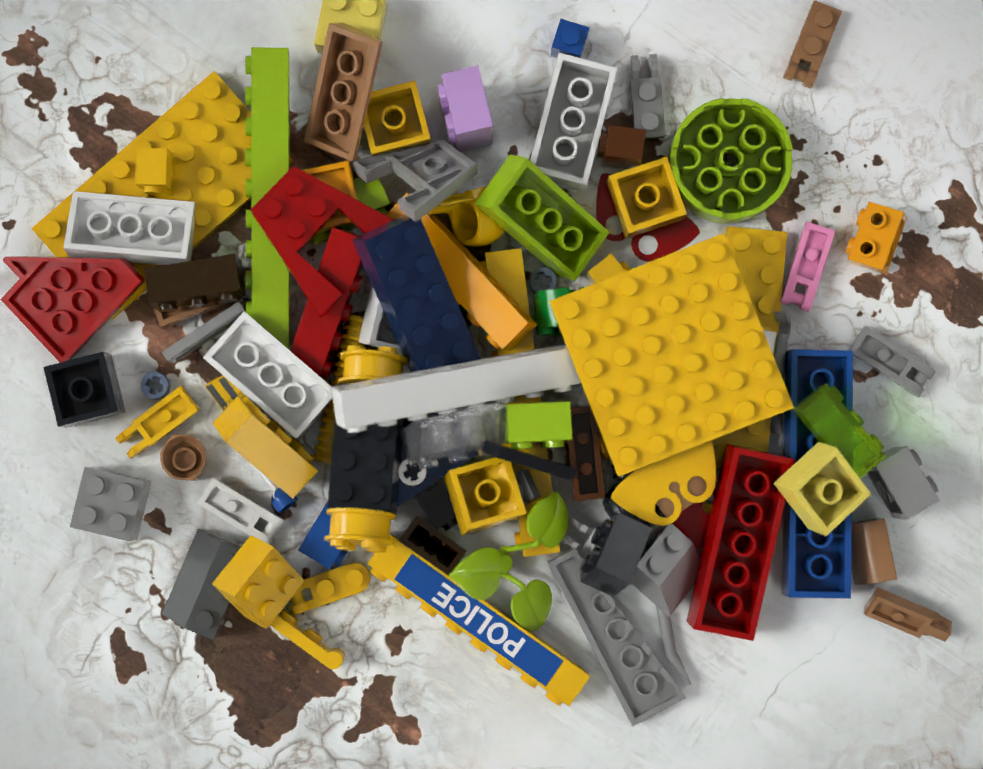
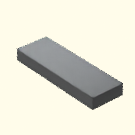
M238 301L164 350L162 354L167 361L171 363L178 362L228 329L244 311L246 312V308Z

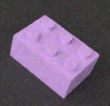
M478 65L441 74L442 84L437 85L442 114L446 120V131L450 145L456 144V148L460 152L492 145L493 124Z

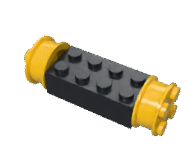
M349 345L347 346V351L340 354V359L344 361L343 377L338 379V386L403 374V366L408 364V358L397 354V349L394 347L382 346L378 347V350H366L364 346ZM335 417L327 506L329 509L326 514L331 516L330 532L328 536L324 537V541L330 542V546L337 547V550L355 551L356 546H362L368 552L386 553V547L394 546V542L389 540L391 520L396 519L399 486L398 470L401 461L404 418L397 419V424L378 426V423L366 425L367 429L364 431L348 432L347 429L336 424Z

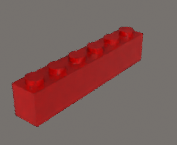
M332 227L318 272L342 293V296L321 318L310 301L307 300L290 349L295 356L325 380H328L333 368V363L329 362L333 350L338 351L343 339V334L339 333L343 322L347 323L353 310V305L349 304L352 294H358L363 281V276L359 275L363 263L352 241L361 235L338 227Z

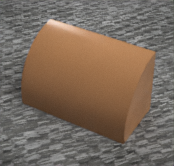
M874 518L852 523L851 570L855 585L873 584L897 579L884 518Z

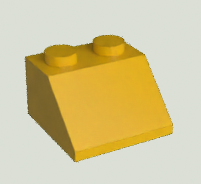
M495 457L449 470L444 476L462 536L494 527L527 514L512 464L509 461Z

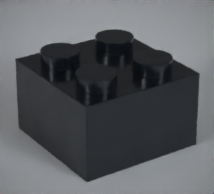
M99 352L43 367L58 427L68 428L126 413L111 354Z
M619 512L610 520L606 518L602 527L598 526L593 534L591 543L595 544L591 554L587 553L582 561L580 571L584 573L580 582L612 597L617 595L630 585L652 528Z

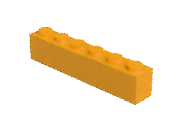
M398 202L386 214V216L393 220L405 215L399 209ZM427 213L421 218V221L458 306L461 304L468 311L466 317L472 324L478 328L481 326L488 333L486 338L496 349L513 350L537 323L436 215H429Z

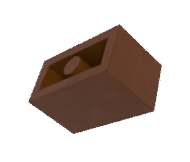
M609 125L607 132L601 133L598 142L597 157L602 158L601 166L624 170L639 166L643 156L646 130Z

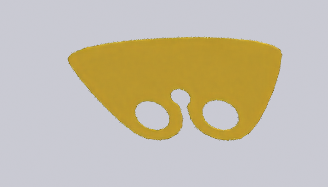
M712 440L633 471L612 492V500L629 513L649 523L659 526H667L673 523L679 517L682 505L677 494L669 489L671 482H677L682 496L692 503H701L713 494L716 482V465ZM700 476L706 481V491L700 496H694L688 491L687 484L692 477ZM667 498L673 502L674 512L670 517L662 518L656 514L655 505L658 500Z

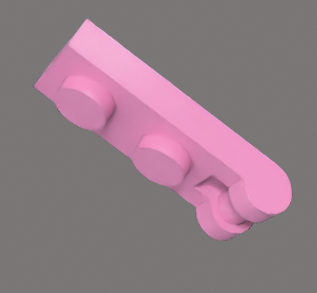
M807 221L804 223L786 283L782 290L780 301L782 304L789 305L792 303L798 305L799 309L809 312L835 230ZM796 283L806 286L804 295L794 292Z

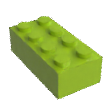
M510 154L474 203L557 276L576 281L610 233L526 157Z

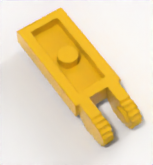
M179 386L133 420V424L116 436L115 439L121 444L128 441L139 431L144 440L131 447L126 453L132 459L149 446L155 445L201 410L183 386Z

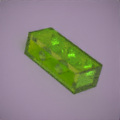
M827 384L820 385L795 405L792 410L820 443L837 447L857 476L862 478L887 457L882 451L884 445L874 434L868 435L863 429L864 421L853 409L849 411L842 403L844 397L833 385L829 387Z

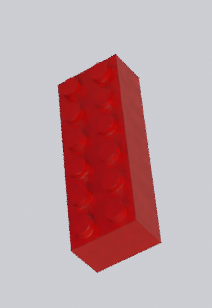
M726 443L718 477L719 482L716 486L686 620L693 629L754 641L786 500L774 485V482L794 465L795 459L786 455Z

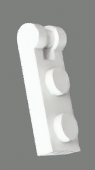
M215 477L211 479L197 502L201 507L247 535H252L271 546L275 541L273 537L279 528L282 529L287 522L282 517L267 510ZM260 518L268 522L263 531L255 527Z

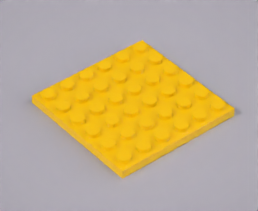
M725 233L549 301L617 477L794 408Z

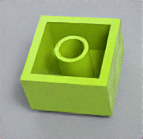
M570 401L507 404L501 407L503 444H511L513 449L533 448V443L541 442L542 448L564 447V441L572 440Z

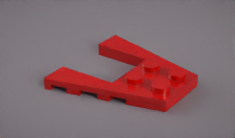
M294 166L250 209L251 214L282 258L283 263L291 272L320 318L340 299L342 293L300 256L298 252L338 211L346 216L364 234L393 220Z

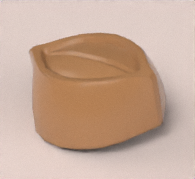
M174 434L163 446L160 453L162 468L171 478L197 481L206 463V453L201 442L195 437Z

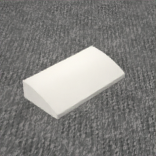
M73 191L64 250L69 257L125 258L128 262L155 265L191 261L196 204L190 201Z
M245 311L203 357L297 440L304 435L333 400L331 386Z

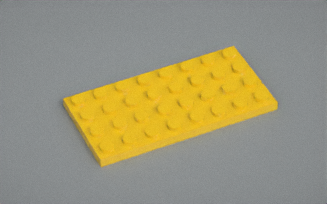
M213 71L75 191L195 202L193 251L251 200V197H246V179H251V167H246L245 157L246 148H251V136H246L245 130L246 117H251V112L218 74ZM136 148H167L173 154L172 190H163V194L152 195L145 194L144 189H140L135 185ZM290 157V166H291V165L294 163V161H293L292 158ZM72 194L31 228L56 257H69L64 250V242ZM129 262L144 279V268L162 266ZM146 281L110 319L113 320L147 291Z

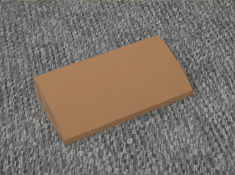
M329 23L304 142L349 161H356L383 44L381 40L345 23Z

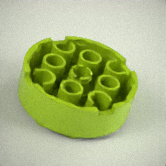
M718 98L706 102L693 110L684 119L675 133L667 156L684 206L696 216L720 224L741 223L763 213L781 196L790 180L793 169L792 143L782 122L765 106L745 98ZM730 154L734 156L737 160V166L730 167L725 165L723 155Z

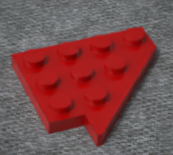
M7 256L2 260L18 276L19 280L0 300L61 363L72 360L146 280L125 258Z

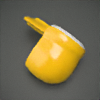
M489 183L475 185L463 193L450 195L428 212L429 215L447 213L450 216L455 236L462 244L467 246L481 247L494 243L505 232L503 228L474 204Z

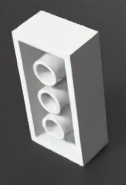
M558 52L530 159L554 183L582 191L586 190L617 67Z

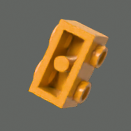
M868 201L866 209L862 208L859 212L856 222L859 229L856 237H851L846 248V254L849 255L848 260L854 265L887 275L907 220L905 213Z

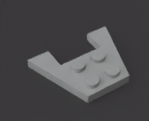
M445 140L365 157L354 162L350 161L352 172L367 184L394 172L416 189V192L398 199L399 209L415 222L478 174L477 164Z

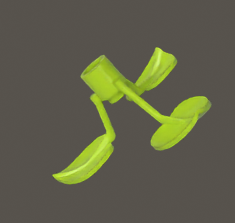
M553 491L549 496L539 500L530 510L527 517V531L535 539L533 542L513 546L502 545L500 550L492 547L480 548L462 560L449 575L467 595L477 600L489 598L497 590L500 577L506 578L517 585L521 591L512 597L511 612L515 621L522 628L529 631H538L546 621L552 606V592L549 585L542 580L534 579L526 586L523 582L510 575L508 572L512 568L513 562L509 552L538 547L541 542L547 548H554L562 541L568 527V512L561 495Z

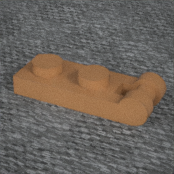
M816 0L813 1L784 72V79L789 81L795 79L803 82L802 86L809 89L812 88L842 13L841 10ZM799 62L809 65L808 71L798 68Z

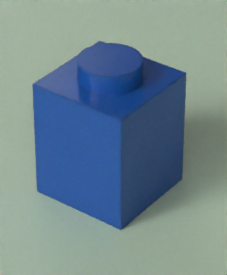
M560 19L550 56L557 58L559 52L581 58L590 27Z

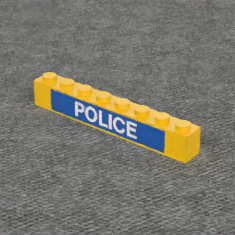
M390 533L389 540L394 542V546L386 547V553L375 552L367 563L372 567L370 570L372 575L383 582L388 578L397 585L395 590L408 600L412 596L422 602L420 608L434 618L439 614L447 620L445 626L458 635L463 631L472 638L470 643L483 653L487 649L497 655L495 661L509 671L514 667L522 673L520 679L534 689L539 685L548 691L545 696L558 706L565 703L570 707L590 678L589 672L531 631L522 628L514 619L487 600L471 598L448 575L399 541V538Z

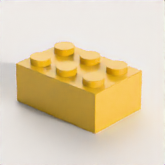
M237 396L212 423L229 446L291 498H294L318 472L311 463L314 457L306 450V447L295 437L291 438L280 424L273 418L269 419L263 413V410L250 399L245 403Z

